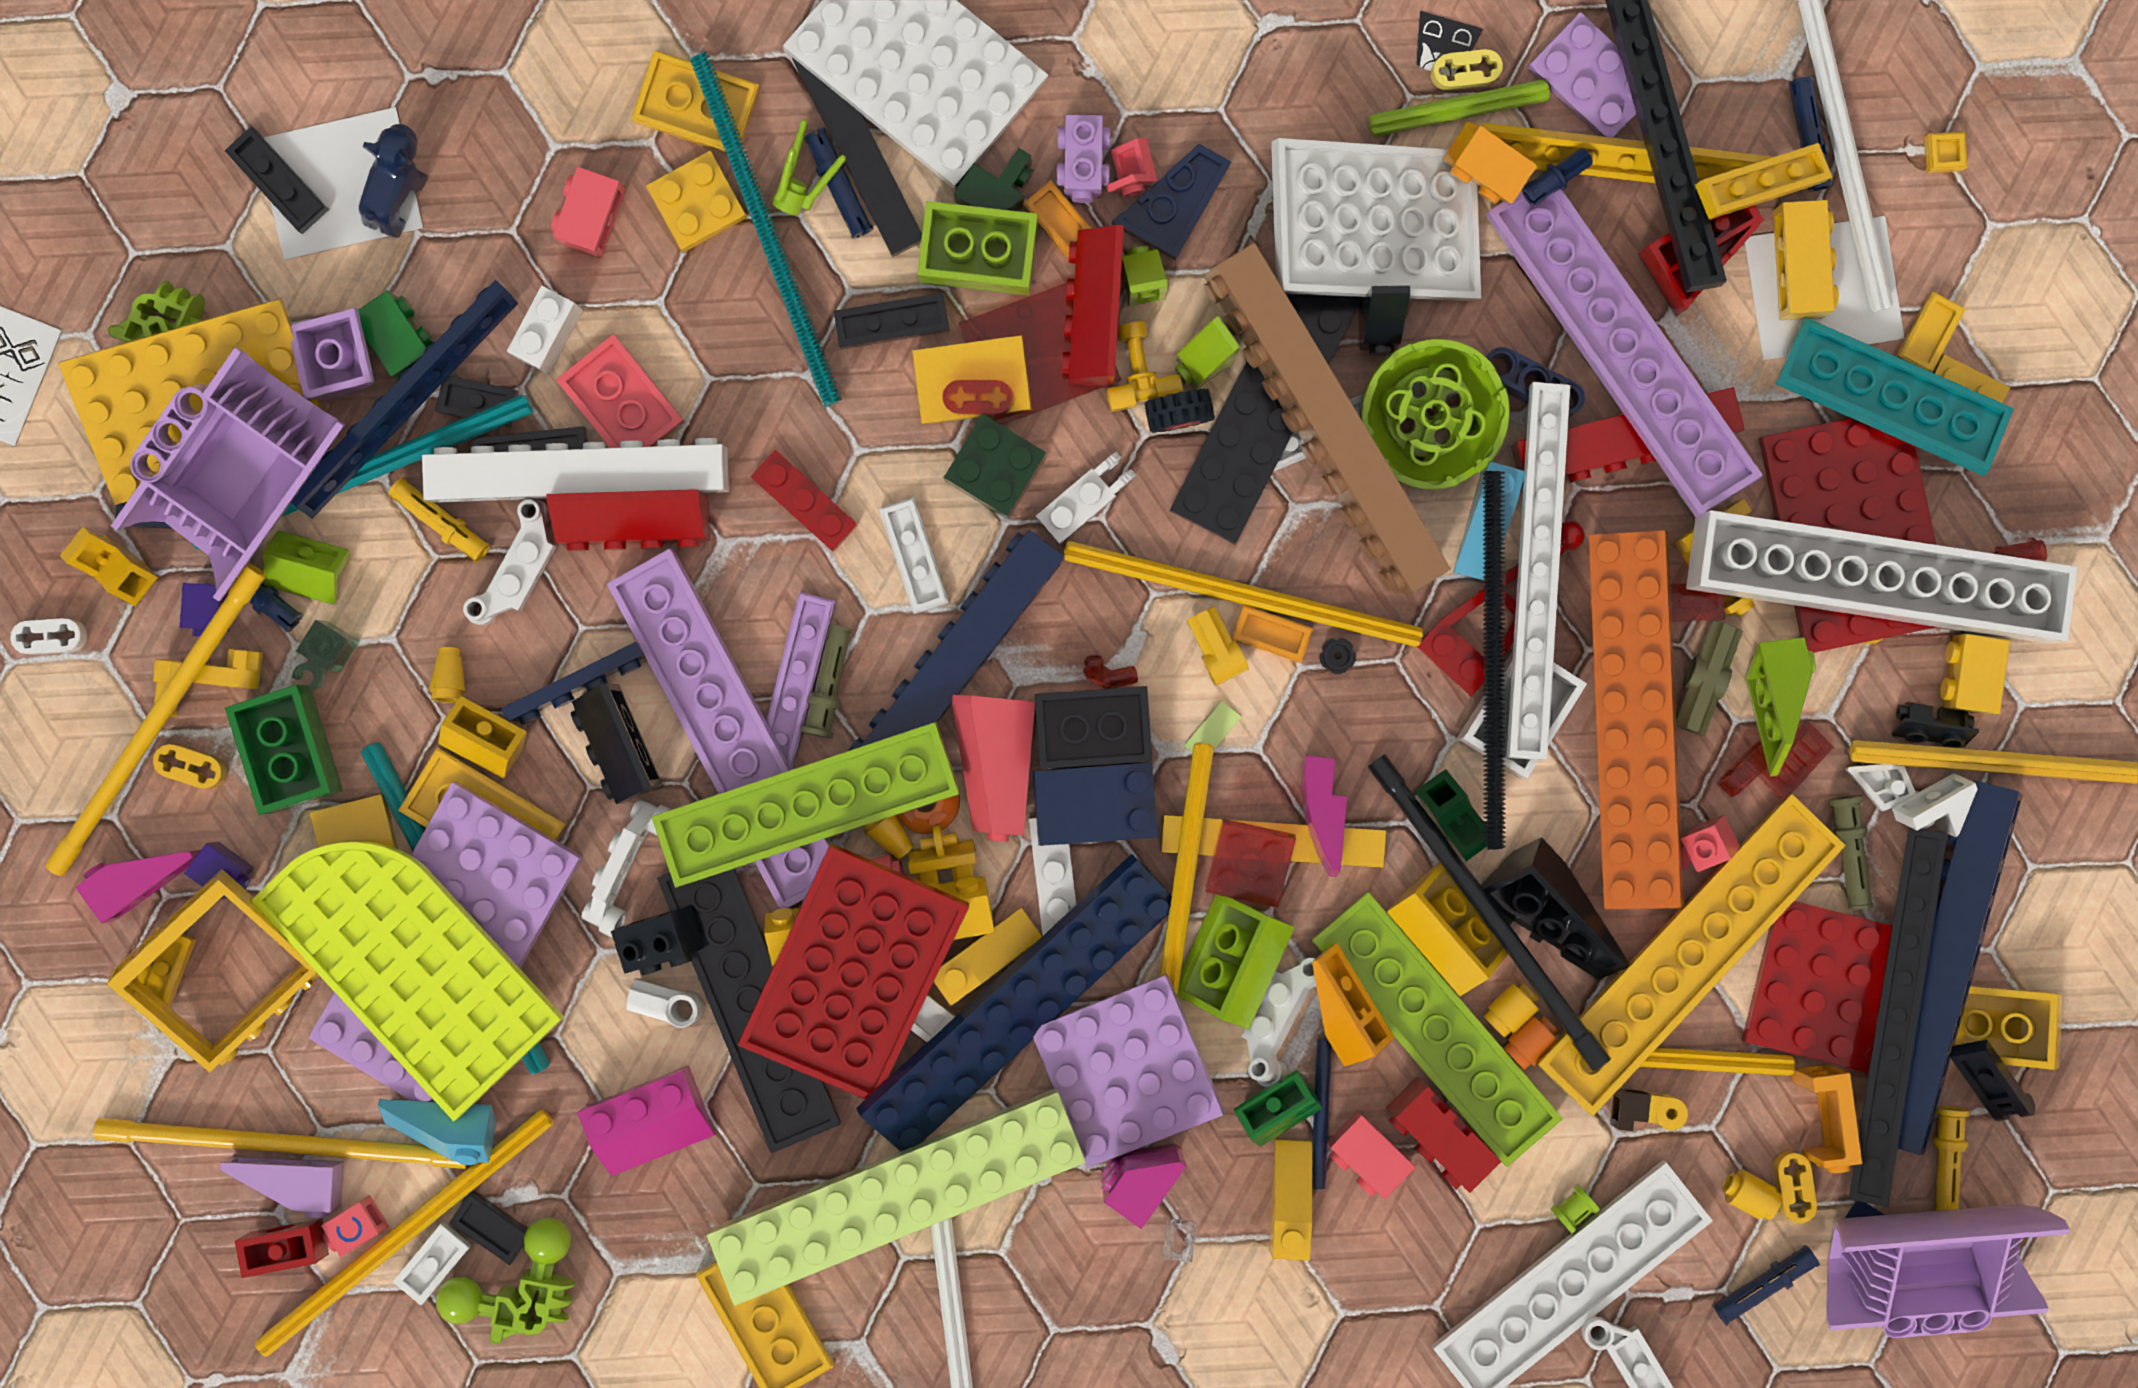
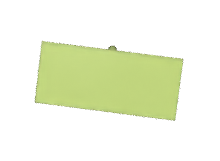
M1221 700L1184 746L1193 753L1194 744L1202 742L1213 745L1215 750L1220 742L1225 740V736L1239 721L1241 716Z

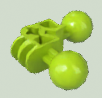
M164 281L159 285L154 294L146 293L138 296L132 303L128 319L118 325L109 326L108 334L115 339L129 342L201 321L205 299L201 294L191 296L188 289L184 287L174 290L171 282ZM154 311H157L176 321V323H172L157 315L154 317L152 314Z
M554 1217L540 1218L527 1228L524 1235V1248L532 1260L531 1270L527 1269L521 1278L519 1291L515 1287L503 1285L497 1295L483 1293L477 1282L466 1276L454 1277L445 1281L439 1287L436 1295V1308L443 1320L452 1324H465L474 1320L478 1315L492 1318L490 1342L494 1345L500 1344L503 1339L516 1333L536 1335L546 1327L548 1322H567L569 1315L561 1308L571 1305L573 1298L565 1289L574 1287L576 1282L569 1277L553 1274L555 1263L561 1261L568 1254L571 1247L569 1229L564 1222ZM539 1291V1298L536 1301L534 1308L536 1309V1315L539 1317L538 1319L531 1318L532 1312L529 1311V1309L532 1307L535 1300L537 1299Z

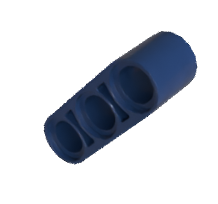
M1506 347L1495 348L1485 356L1490 362L1492 358H1501L1506 362L1507 373L1499 375L1503 387L1506 388L1507 394L1529 404V390L1524 385L1525 375H1534L1541 383L1570 385L1573 405L1569 409L1568 417L1580 411L1584 406L1585 393L1582 387L1543 365Z

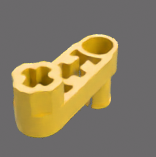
M228 649L227 666L205 664L193 683L260 689L263 652ZM155 659L152 680L156 682L154 704L183 661ZM177 707L174 709L170 717H177Z

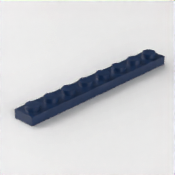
M496 280L489 287L484 288L477 295L474 303L463 314L457 316L452 321L450 328L437 341L431 343L426 348L424 355L411 368L405 370L400 375L398 382L385 395L379 397L374 402L372 409L358 423L349 428L346 436L333 450L325 454L291 503L313 519L517 306L518 302Z

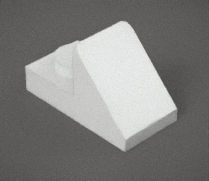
M1952 773L1892 807V811L1896 821L1916 831L1935 824L1938 829L1957 837L1961 832L1977 792V786L1975 782Z

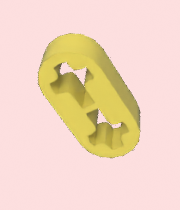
M1487 49L1448 53L1436 60L1431 68L1430 77L1432 83L1437 88L1446 91L1485 87L1497 80L1502 72L1503 63L1501 57L1496 52ZM1482 59H1485L1486 64L1489 66L1493 65L1494 69L1488 73L1487 77H1484L1483 71H1470V68L1477 67ZM1445 63H1449V67L1452 70L1463 69V72L1456 73L1451 81L1447 80L1446 75H1440L1439 73L1444 68Z

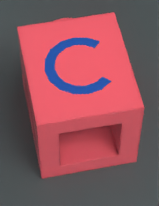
M370 1195L321 1225L324 1230L323 1238L325 1243L333 1252L336 1251L340 1258L389 1227Z

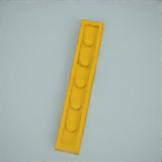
M1163 815L1161 852L1178 853L1183 816ZM1216 818L1203 819L1198 855L1322 863L1309 834L1308 825ZM1345 827L1341 865L1384 868L1386 830Z

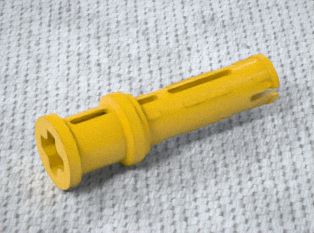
M1938 1105L1936 1111L1938 1114L1937 1136L1933 1138V1144L1938 1149L1935 1211L1959 1209L1962 1152L1968 1148V1141L1965 1140L1966 1117L1970 1116V1109L1959 1106Z

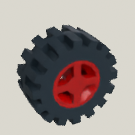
M1194 389L1168 394L1144 403L1150 433L1183 429L1215 419L1209 389Z

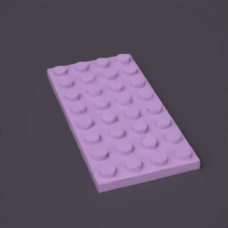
M457 781L451 783L411 856L429 869L519 968L524 963L583 859V856ZM334 992L312 1030L309 1039L411 1101L435 1102Z

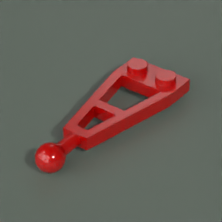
M1565 521L1562 523L1560 556L1566 550H1574L1582 545L1585 532L1579 523L1575 521ZM1518 564L1502 574L1505 576V578H1501V580H1505L1504 583H1501L1502 585L1506 586L1518 577ZM1485 588L1441 618L1422 638L1420 645L1417 646L1428 659L1468 696H1472L1484 684L1483 680L1486 678L1483 675L1487 673L1483 672L1486 669L1483 668L1486 665L1483 661L1486 659L1450 626L1483 603V600H1485L1483 595L1486 594L1483 592ZM1506 591L1501 593L1505 595L1501 597V599H1505L1501 603L1505 604L1503 607L1514 616V619L1502 636L1505 637V639L1501 640L1505 642V644L1501 645L1505 647V649H1501L1505 651L1504 654H1501L1503 656L1506 655L1514 642L1516 601Z

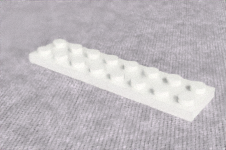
M1662 1160L1604 1206L1597 1214H1594L1579 1226L1573 1234H1569L1431 1346L1464 1388H1505L1583 1326L1589 1318L1598 1314L1713 1220L1667 1162Z

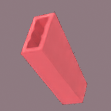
M952 694V707L973 831L987 833L986 840L1009 842V835L1024 836L1035 702Z

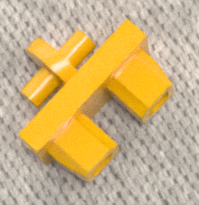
M940 825L932 827L933 837L920 839L921 848L908 852L910 875L915 874L916 879L925 884L931 882L939 884L938 870L952 868L954 881L962 877L973 876L974 863H976L974 839L958 841L957 833L942 835Z

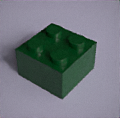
M982 414L943 478L946 483L1009 520L1046 460L1047 454L1045 451Z

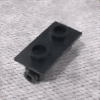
M1906 702L1905 705L1899 704L1897 706L1896 718L1902 721L1892 731V736L1903 737L1907 741L1914 743L1929 741L1941 743L1944 747L1960 748L1965 747L1979 733V729L1973 728L1974 716L1968 715L1967 711L1940 707L1937 710V719H1933V706Z

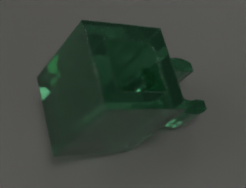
M316 619L296 652L308 660L306 663L299 664L294 669L292 678L301 680L306 671H311L313 681L308 688L318 690L324 683L325 675L323 671L341 672L360 641L329 621Z

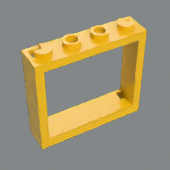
M223 869L111 971L106 983L209 1073L219 1064L223 1066L227 1061L230 1062L239 1051L237 1047L245 1039L249 1041L254 1040L266 1027L264 1022L273 1013L277 1016L282 1014L293 1002L292 996L301 987L304 990L310 988L313 981L319 976L253 904L251 900L254 897ZM225 895L299 961L300 964L219 1040L212 1044L136 977Z

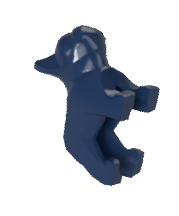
M394 124L381 132L376 143L364 142L363 148L376 159L369 171L358 209L362 223L373 230H377L379 227L381 233L396 238L401 236L406 221L400 218V207L411 190L422 191L427 180V175L417 170L413 161L417 152L418 142L416 134L405 124Z

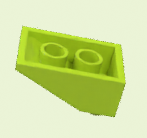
M1804 637L1759 642L1745 675L1770 776H1778L1793 745L1812 673L1816 670L1814 653L1808 651Z

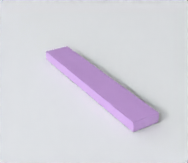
M803 592L798 594L766 719L791 769L794 767L802 736L800 728L805 724L810 704L807 701V697L814 689L829 630L828 626L831 622L836 603L834 600Z

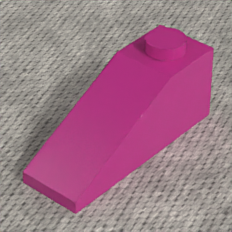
M201 850L110 865L100 863L85 872L83 876L86 880L75 888L101 924L113 922L188 869Z

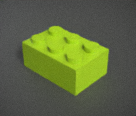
M926 201L917 273L920 283L1030 296L1038 231V214Z

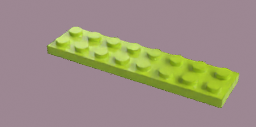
M937 722L654 815L651 818L676 888L958 795L960 790Z
M1368 891L1311 939L1322 953L1332 944L1338 943L1393 1036L1492 1152L1502 1161L1504 1166L1508 1167L1563 1120Z

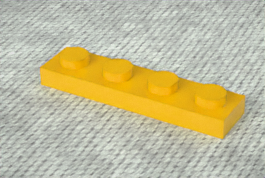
M1817 143L1703 179L1695 184V187L1710 220L1824 183L1832 178V174L1820 145Z

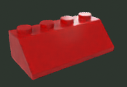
M1124 225L1078 230L1077 241H1070L1068 263L1076 264L1075 278H1067L1066 300L1073 301V315H1065L1064 337L1071 338L1070 352H1063L1062 374H1069V385L1113 387L1116 365Z
M698 489L546 494L555 542L567 545V551H589V544H604V550H626V543H641V549H662L663 542H678V548L700 547V541H710L709 496Z

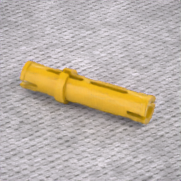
M404 477L398 479L390 488L388 496L391 499L397 501L419 520L441 535L442 542L446 545H454L471 558L474 563L480 562L490 550V544L466 527L467 523L463 519H455L436 503L423 500V493L408 483Z

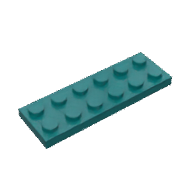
M1805 317L1798 329L1775 383L1782 388L1982 476H1985L1991 468L2014 410L2010 406Z

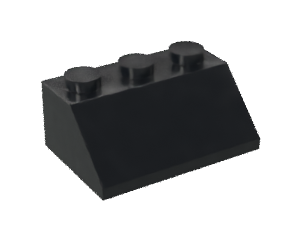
M604 683L572 701L575 710L571 712V717L578 731H584L590 743L586 746L587 754L594 766L599 765L604 779L600 780L609 800L614 799L616 804H623L663 786L619 684Z

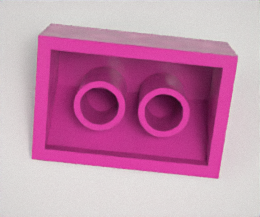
M689 1065L589 1104L577 1112L591 1149L611 1176L716 1134Z
M1169 1144L1133 1150L1121 1155L1119 1159H1110L1101 1173L1103 1176L1101 1182L1104 1203L1142 1229L1186 1168L1182 1148L1177 1144Z

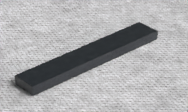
M792 58L840 155L846 156L845 165L891 256L894 257L920 244L922 232L862 114Z

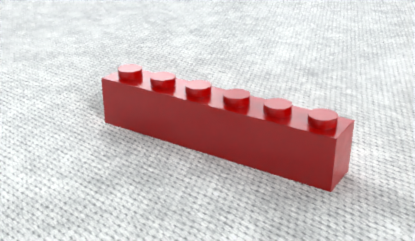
M1734 387L1706 394L1734 435L1745 430ZM1624 414L1568 428L1565 477H1568L1569 483L1591 478L1590 471L1604 468L1605 474L1627 469L1626 462L1640 459L1641 465L1656 462V459ZM1526 439L1516 441L1511 445L1516 469L1523 471L1525 468Z

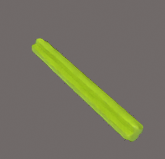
M1542 79L1372 114L1369 116V129L1371 134L1376 137L1546 102L1550 99V88L1548 83Z

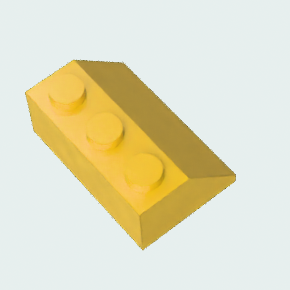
M1440 861L1404 891L1387 910V913L1459 996L1488 980L1508 955Z

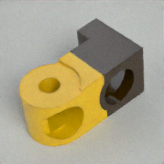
M1619 1088L1613 1094L1610 1125L1618 1130L1633 1131L1634 1121L1656 1123L1664 1129L1677 1130L1687 1121L1688 1109L1686 1105L1672 1095Z

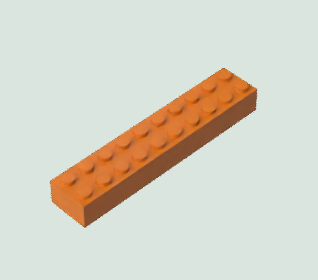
M1666 530L1589 535L1604 909L1682 908L1684 906L1669 533Z

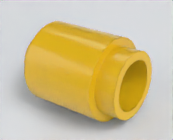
M1512 983L1487 1007L1489 1011L1483 1017L1505 1038L1510 1032L1515 1034L1539 1010L1535 1005L1539 998L1524 983L1519 987Z
M1744 1169L1739 1170L1736 1174L1734 1172L1730 1173L1723 1184L1722 1191L1725 1193V1202L1756 1219L1764 1218L1771 1220L1781 1206L1782 1194L1776 1191V1187Z

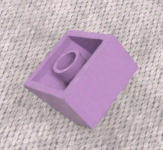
M357 308L290 325L294 337L291 345L305 399L328 401L359 393L375 382Z

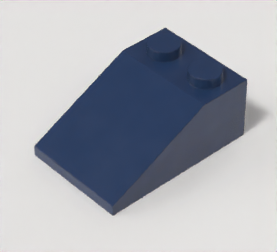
M1152 762L1033 771L1038 846L1158 837Z

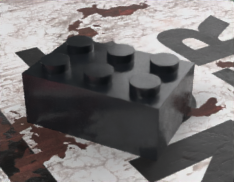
M1147 686L1035 694L1040 769L1153 761Z

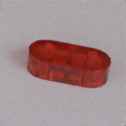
M999 380L952 381L945 387L942 395L946 408L958 415H1002L1011 410L1015 401L1014 392L1011 387ZM963 387L964 393L975 395V401H963L962 407L958 408L957 403L951 401V395L957 394L958 388ZM998 387L1002 394L1007 395L1006 401H1001L999 408H995L994 403L991 401H982V395H992L995 392V388Z
M1761 739L1718 780L1717 784L1730 798L1744 790L1767 767Z

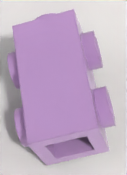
M1066 115L1065 126H1058V149H1065V163H1057V186H1064V196L1072 197V201L1076 203H1090L1094 201V198H1101L1102 187H1107L1106 185L1109 184V164H1102V150H1109L1110 127H1103V115Z

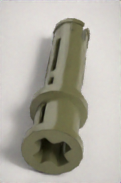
M829 624L815 691L811 692L807 697L810 706L804 726H801L800 732L833 739L834 733L831 732L835 709L840 708L839 698L836 696L852 629Z
M1863 795L1841 796L1829 799V805L1834 808L1836 829L1833 830V834L1846 845L1841 852L1848 909L1851 910L1873 907L1863 841L1866 833H1868L1867 826L1863 825L1860 803L1864 801Z

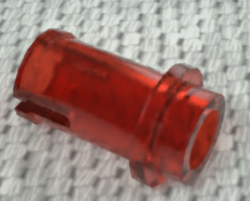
M2034 537L2028 538L2027 542L1996 546V552H1994V554L2038 561H2046L2047 549L2044 541L2036 540Z

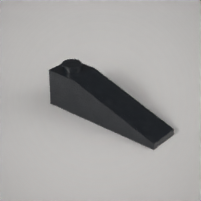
M1542 837L1513 851L1481 884V887L1510 925L1514 921L1530 931L1529 937L1538 943L1545 940L1561 950V957L1596 979L1600 980L1628 967L1629 961L1566 862Z

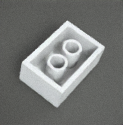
M1512 650L1503 664L1505 667L1501 668L1505 670L1504 673H1501L1505 675V677L1501 678L1505 680V682H1502L1505 686L1501 687L1505 689L1504 692H1501L1505 694L1502 697L1505 699V701H1502L1505 705L1501 706L1505 708L1504 711H1501L1505 713L1502 716L1505 718V720H1502L1505 724L1501 725L1505 727V729L1501 730L1505 732L1502 735L1505 736V739H1502L1505 743L1501 744L1505 746L1502 749L1505 751V753H1502L1505 755V758H1502L1505 762L1502 764L1505 765L1503 769L1514 776L1527 779L1539 760L1506 758L1513 660ZM1554 662L1548 745L1587 685V683ZM1485 696L1482 697L1456 738L1481 755L1487 754L1483 752L1487 750L1483 748V746L1487 745L1483 743V741L1487 740L1483 738L1486 736L1483 732L1487 731L1483 729V727L1487 726L1483 724V722L1487 721L1483 719L1486 717L1483 713L1487 712L1483 710V708L1487 707L1483 705L1486 702L1483 701L1486 698Z

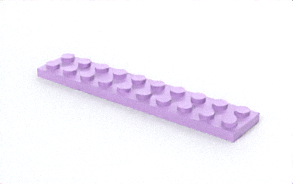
M1561 189L1545 198L1535 207H1532L1526 201L1521 191L1513 204L1504 201L1488 211L1486 217L1696 518L1701 517L1706 511L1712 510L1763 476Z
M669 548L607 583L611 594L718 794L792 770L675 550ZM829 838L755 861L779 909L789 908L804 900L830 844Z

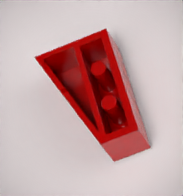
M1755 205L1710 219L1723 266L1764 221ZM1670 233L1649 244L1639 253L1640 258L1675 316L1677 317L1687 310L1702 290L1686 292Z
M1418 1076L1386 1107L1393 1115L1388 1121L1403 1136L1409 1132L1419 1142L1415 1149L1429 1163L1436 1159L1445 1168L1441 1175L1456 1190L1462 1185L1471 1193L1502 1162Z

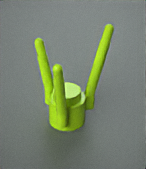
M806 119L800 122L793 148H790L788 151L781 181L772 201V204L779 210L795 216L800 214L802 208L811 209L815 198L846 161V156L840 155L809 194H807L805 191L807 185L793 178L808 125Z

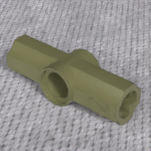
M1710 620L1699 653L1691 660L1684 677L1683 686L1685 691L1676 713L1678 728L1705 736L1717 701L1722 699L1729 686L1732 676L1730 665L1737 651L1742 630L1727 623Z

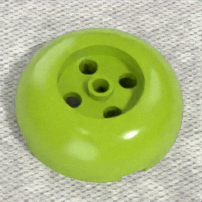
M1425 339L1397 349L1378 365L1365 386L1360 404V418L1398 481L1421 489H1445L1457 486L1460 482L1467 480L1476 473H1480L1488 466L1489 461L1494 459L1506 436L1509 423V400L1506 388L1503 387L1494 365L1483 354L1457 341ZM1417 381L1422 382L1425 386V392L1420 397H1414L1411 390L1413 384ZM1455 391L1458 393L1460 401L1457 406L1449 407L1445 401L1446 396L1450 392ZM1433 406L1434 415L1428 419L1425 416V411ZM1407 417L1411 418L1414 422L1413 430L1409 433H1403L1400 430V424ZM1444 427L1448 430V439L1438 443L1434 438L1436 430Z

